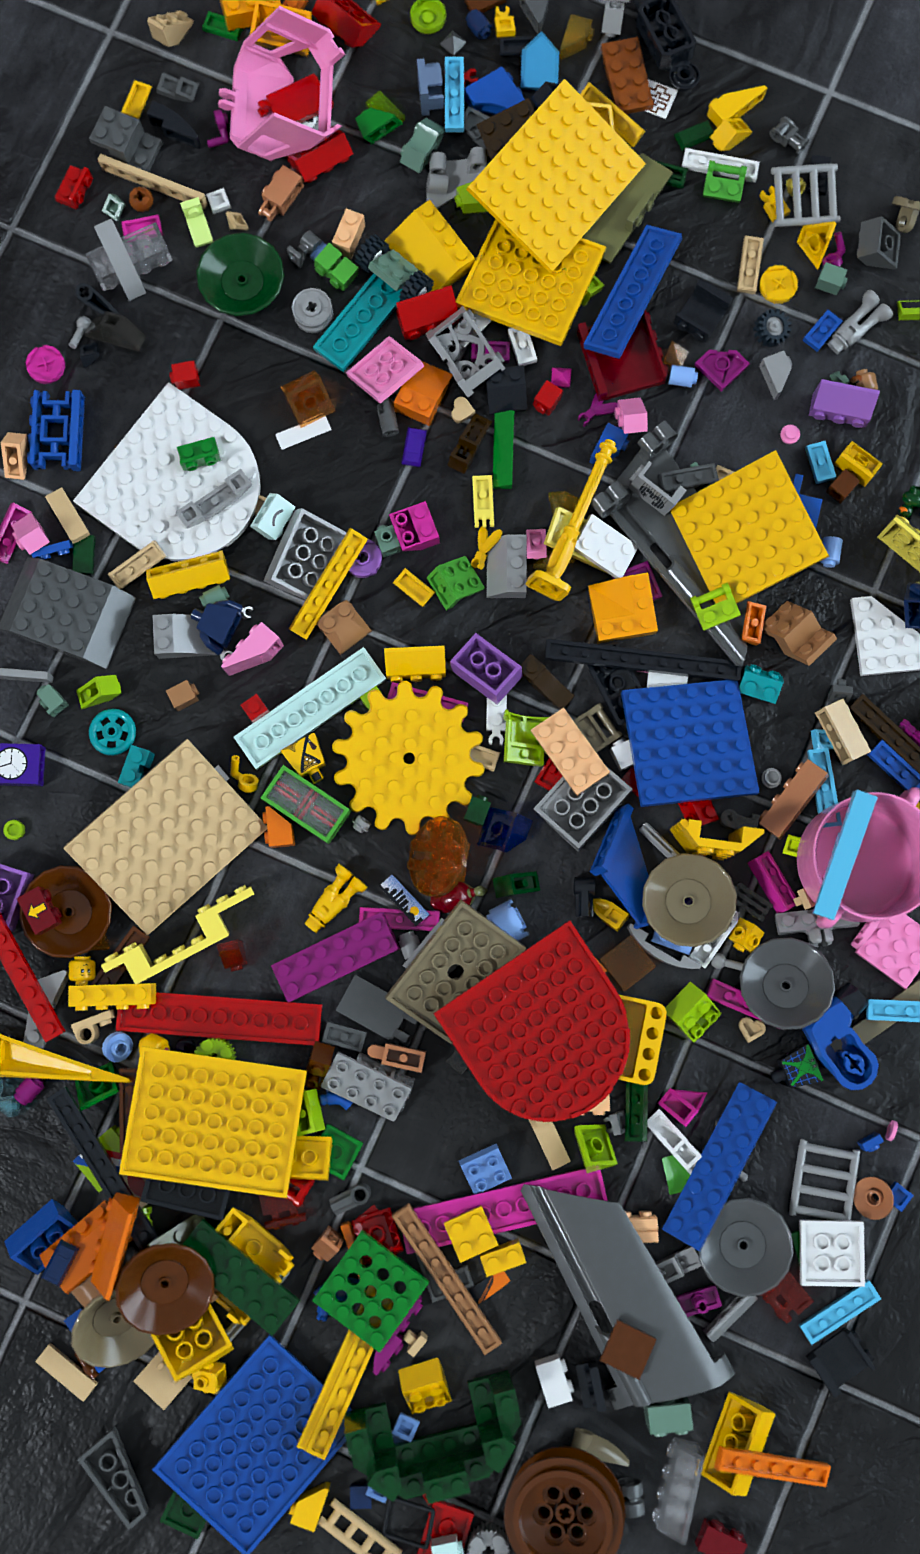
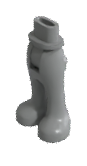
M868 290L864 293L860 308L844 321L836 333L832 335L828 346L836 354L857 342L876 323L887 321L893 316L892 309L883 303L861 325H858V322L879 304L880 299L874 291Z

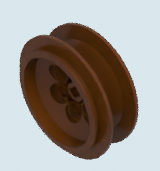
M566 1446L542 1450L530 1457L521 1466L512 1482L504 1510L507 1537L516 1554H616L621 1543L625 1523V1501L620 1484L607 1465L587 1451ZM556 1487L559 1493L554 1494L549 1488ZM577 1487L581 1493L575 1494L570 1488ZM546 1506L550 1512L545 1513L540 1507ZM585 1506L590 1507L593 1512L586 1513L582 1508ZM552 1526H559L562 1531L556 1532L552 1529ZM579 1526L583 1531L576 1532L573 1527Z

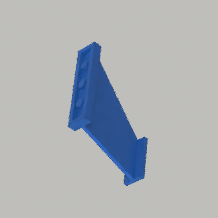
M626 804L617 808L614 812L590 872L594 876L601 874L635 920L634 928L639 929L649 925L642 906L643 887L649 875L631 819L634 808Z

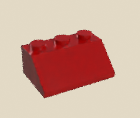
M316 0L312 10V15L317 18V22L330 28L335 36L344 39V43L351 48L363 46L381 26L380 22L352 0Z
M337 130L313 148L285 157L294 171L302 176L304 182H312L320 173H327L333 169L334 165L348 161L349 156L353 155V152L344 132Z
M452 285L396 303L398 322L405 340L419 338L420 335L427 333L431 329L433 330L458 311ZM459 319L452 323L453 327L459 323Z

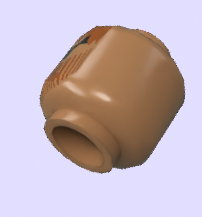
M867 369L856 371V375L850 380L851 385L878 390L876 374L868 372Z

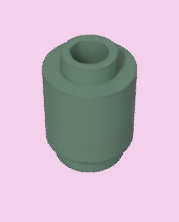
M217 585L203 592L199 599L205 608L208 603L214 604L216 601L227 600L230 596L225 586L221 588L220 585Z

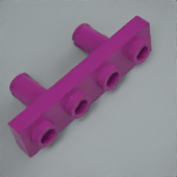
M715 1284L675 1296L687 1317L699 1313L705 1314L709 1310L722 1306Z

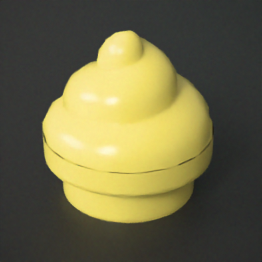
M800 177V189L802 194L805 190L806 183L804 182L803 178ZM789 178L786 181L787 192L793 196L792 178Z

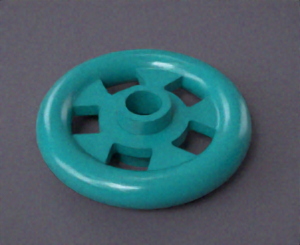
M107 709L98 713L93 718L89 727L91 744L97 751L105 755H118L127 751L136 737V726L129 714L119 709ZM108 717L110 722L103 726L101 721ZM118 718L125 722L122 727L115 723ZM114 728L115 733L113 735H109V730ZM102 731L104 739L98 740L97 732ZM123 731L128 733L125 741L120 739ZM108 741H116V747H107Z

